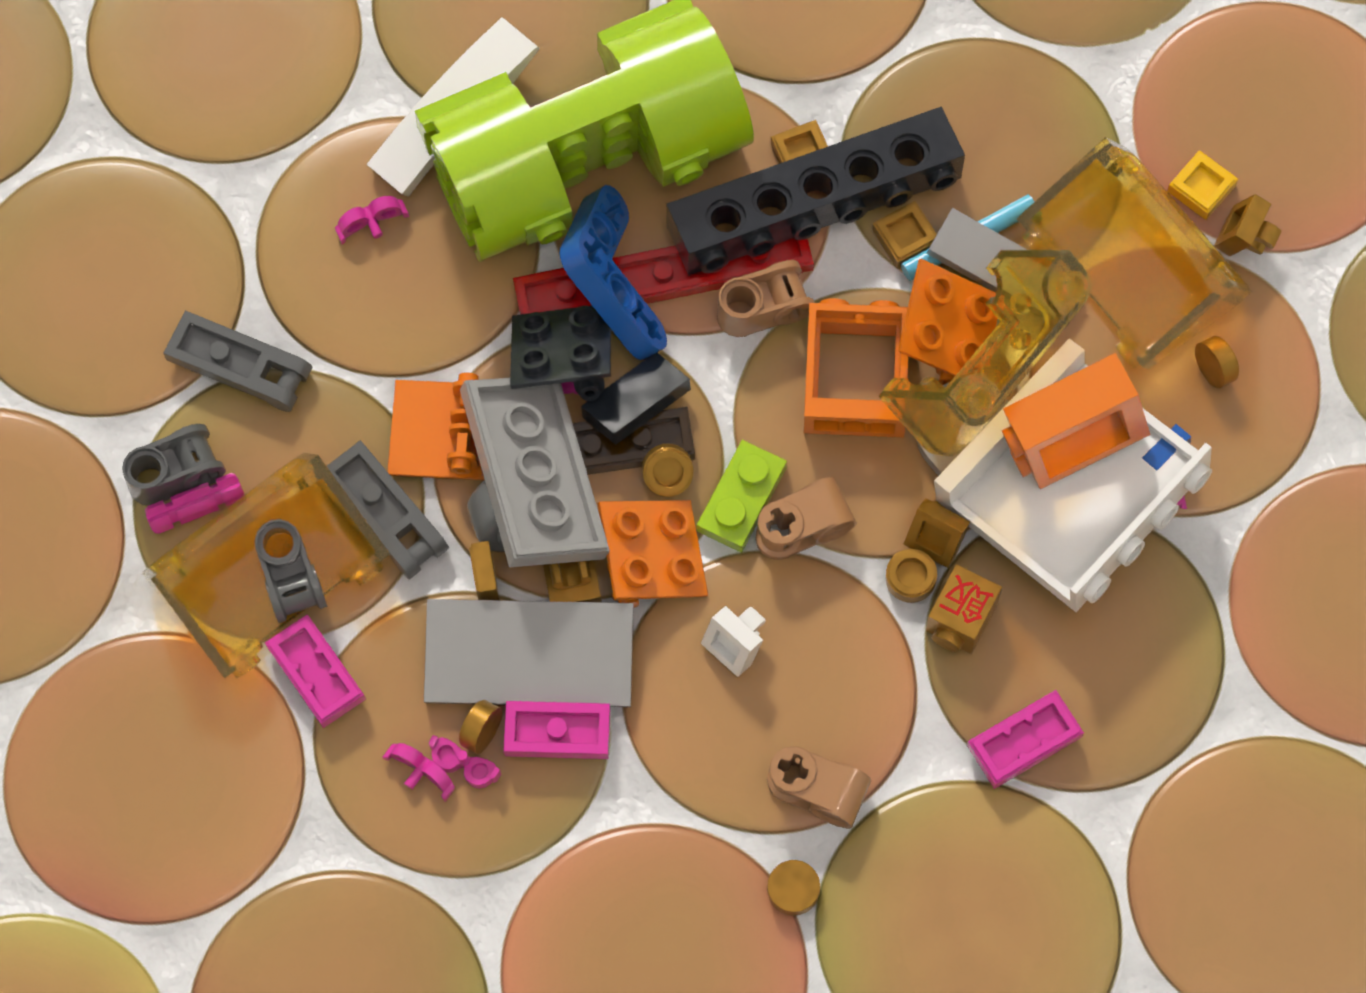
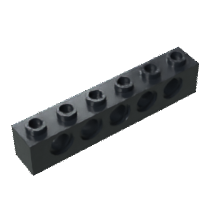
M941 106L667 203L666 227L678 250L688 276L701 271L703 273H712L725 267L731 260L745 255L751 257L763 255L769 252L776 244L793 238L795 240L810 238L817 234L821 228L837 222L842 224L855 222L868 211L885 205L889 208L897 207L918 193L930 189L932 191L944 190L962 177L965 153ZM901 159H912L918 164L915 166H905L898 161ZM856 175H866L871 177L873 180L870 182L862 183L856 181L852 177ZM821 191L827 197L814 199L808 196L807 193ZM767 207H775L781 210L782 213L767 215L761 210ZM727 223L735 226L736 229L730 232H722L717 230L715 226Z

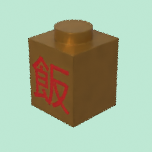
M956 564L928 616L926 632L932 634V640L946 650L959 652L962 649L972 654L999 603L1002 586Z

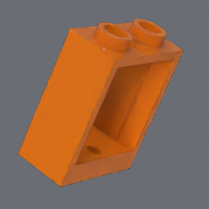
M828 298L821 300L819 303H809L804 433L904 438L907 412L908 356L898 352L908 307H899L896 302L887 300L874 301L870 305H851L846 300L838 298ZM820 334L895 336L893 401L818 398Z
M1116 353L1003 408L1009 427L1001 431L1010 448L1009 451L1022 477L1032 473L1039 489L1151 435L1139 394Z

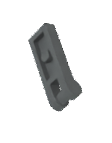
M186 310L163 352L166 360L262 399L273 407L285 412H291L298 398L294 393L300 381L306 382L313 368L309 362L296 355ZM271 367L283 372L277 384L265 379Z
M361 440L321 470L323 478L380 544L408 580L421 571L420 565L432 555L438 558L449 549L441 534ZM413 529L420 537V540L406 549L399 539Z

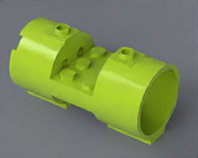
M691 0L670 1L598 32L597 51L603 61L606 76L532 108H529L521 92L511 83L507 72H504L415 110L417 128L423 139L426 151L429 156L434 154L436 159L433 160L443 194L468 246L471 247L476 244L477 250L474 252L479 262L525 242L527 246L537 241L544 245L562 238L567 233V228L572 224V209L565 188L575 186L588 177L587 172L603 165L607 169L619 167L633 157V152L638 151L652 176L663 187L673 182L680 186L698 179L704 173L703 169L708 168L709 162L753 143L754 132L749 109L734 68L709 20L699 8L693 7Z

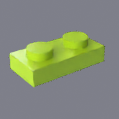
M741 440L696 525L697 532L742 553L758 523L761 510L769 503L787 468V460Z

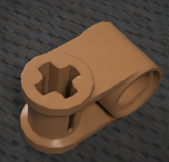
M796 260L778 262L766 269L727 281L721 287L718 297L717 320L722 331L730 336L746 337L775 326L792 324L808 317L809 303L815 302L813 298L807 297L799 278L802 272L799 262ZM741 301L750 305L752 309L746 313H736L728 306L733 302Z
M827 477L805 486L798 492L770 502L763 507L758 518L755 540L757 548L763 555L770 559L782 560L815 545L827 543L845 535L856 526L857 522L834 477ZM777 524L780 530L789 529L788 535L782 536L778 530L770 532L771 525Z
M796 746L784 747L776 752L771 759L767 777L769 790L780 801L805 810L829 824L846 829L853 827L872 781L867 774L850 765L831 761ZM791 765L800 768L799 778H796L793 784L784 782V772H787Z

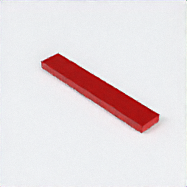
M793 238L776 244L769 252L756 257L745 255L729 261L725 267L712 273H703L701 271L690 276L686 272L675 245L612 258L613 262L647 304L719 290L732 278L751 274L786 260L798 261L802 269L801 273L814 270L808 238L804 240H795ZM564 268L513 278L520 315L591 305Z

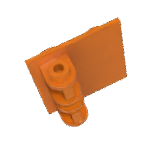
M919 259L898 352L936 368V373L940 375L939 383L942 385L950 382L957 383L958 380H963L979 388L983 387L1002 295L926 260Z
M469 372L460 373L456 382L395 380L387 471L391 476L485 480L460 393V388L464 381L479 380L477 374Z
M691 500L599 501L597 503L610 550L606 556L608 561L607 571L610 573L613 590L612 599L614 601H618V603H633L635 608L639 606L638 599L708 596Z

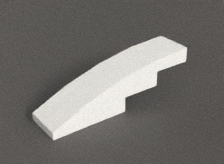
M501 17L428 90L394 129L367 165L398 192L409 197L433 166V160H436L434 154L429 156L426 151L423 139L417 128L415 110L504 72H507L513 84L540 48L506 19Z

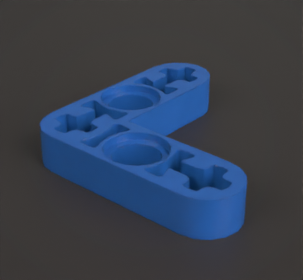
M604 185L583 198L560 247V260L568 276L626 349L635 358L645 360L667 346V336L658 317L612 260L629 222V211L620 193L612 186Z

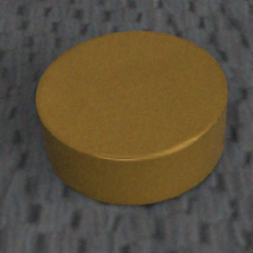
M1214 335L1196 344L1195 357L1197 364L1206 380L1212 386L1222 388L1238 379V360L1232 348L1224 339Z
M660 444L652 448L645 456L642 464V473L646 485L652 492L660 496L672 497L681 494L689 487L693 479L694 469L690 456L683 448L675 444Z
M905 549L896 553L887 565L885 577L887 588L895 598L903 602L915 603L926 599L933 592L937 581L935 562L927 553L918 549Z
M487 700L477 702L466 716L459 733L460 745L476 754L482 753L497 732L502 718V708Z
M788 860L780 863L773 869L768 879L767 891L769 900L778 911L786 915L796 916L808 912L815 906L820 895L818 874L809 864L803 861Z

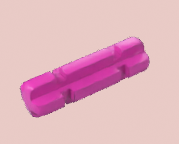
M229 473L216 478L217 484L209 486V483L206 482L171 496V502L165 504L161 500L145 508V515L152 531L160 534L174 528V522L180 520L182 525L219 510L218 505L225 503L227 507L244 499V492L235 473Z

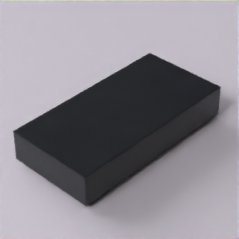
M656 353L605 388L598 399L587 401L581 406L582 417L616 445L690 391V378L660 354Z

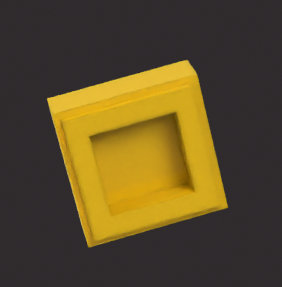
M1199 150L1169 184L1167 192L1207 220L1236 187L1238 178Z

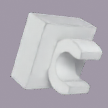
M725 606L712 617L700 644L739 677L752 665L763 642L757 629L766 622V619L752 607H749L737 617Z

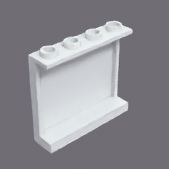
M1069 338L1003 408L1088 367L1085 364V350ZM1002 408L934 480L936 501L953 513L969 520V527L1072 610L1077 612L1087 600L1090 603H1095L1105 593L1111 583L1109 576L1120 564L1127 567L1139 556L1145 546L1143 539L1155 527L1158 530H1162L1169 524L1178 511L1179 506L1177 503L1188 491L1195 494L1204 486L1212 473L1210 468L1212 447L1205 443L1197 450L1143 408L1151 435L1039 489L1032 473L1022 477L1009 451L1010 448L1001 431L1009 427ZM1163 438L1176 450L1158 470H1155L1142 457Z

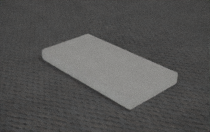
M510 378L464 381L460 388V393L509 567L605 559L610 550L561 383L511 389Z
M427 599L424 702L476 704L479 701L487 700L494 705H506V701L606 703L610 704V707H631L634 604Z

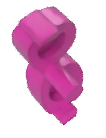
M383 196L371 201L367 207H355L348 210L340 217L335 230L342 245L346 242L347 237L356 233L367 224L373 237L376 239L383 235L377 221L400 215L407 218L409 214L403 200L393 196Z
M433 735L428 742L432 750L433 761L446 773H453L459 768H464V777L472 787L478 789L485 788L492 782L495 783L499 780L501 771L493 762L480 757L470 758L466 751L461 750L459 746L447 738H438Z
M403 743L392 744L382 757L387 761L392 757L414 768V771L404 783L411 790H413L423 775L443 792L441 797L444 802L447 801L455 790L452 780L437 763L429 760L421 752Z

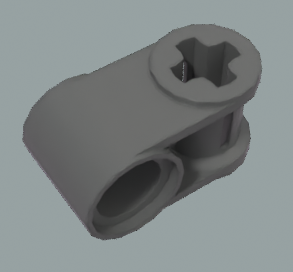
M192 424L183 427L165 438L138 447L128 453L124 459L122 470L129 492L135 501L149 506L161 500H169L171 496L206 482L211 485L216 482V478L224 476L226 469L221 461H216L207 440L210 432L205 424ZM192 452L196 453L199 460L198 462L194 460ZM154 469L160 472L157 479L150 483H139L136 481L139 474L145 470Z
M281 519L270 520L263 524L257 531L255 548L266 578L264 580L278 623L286 621L289 614L316 605L320 609L328 607L315 567L309 560L303 539L296 527L290 522ZM276 533H286L293 537L294 544L291 552L281 558L271 557L266 552L267 541Z

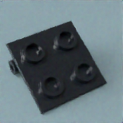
M592 305L512 316L511 389L573 382L576 392L583 400L594 401L599 398L605 390L604 378L611 377V328Z

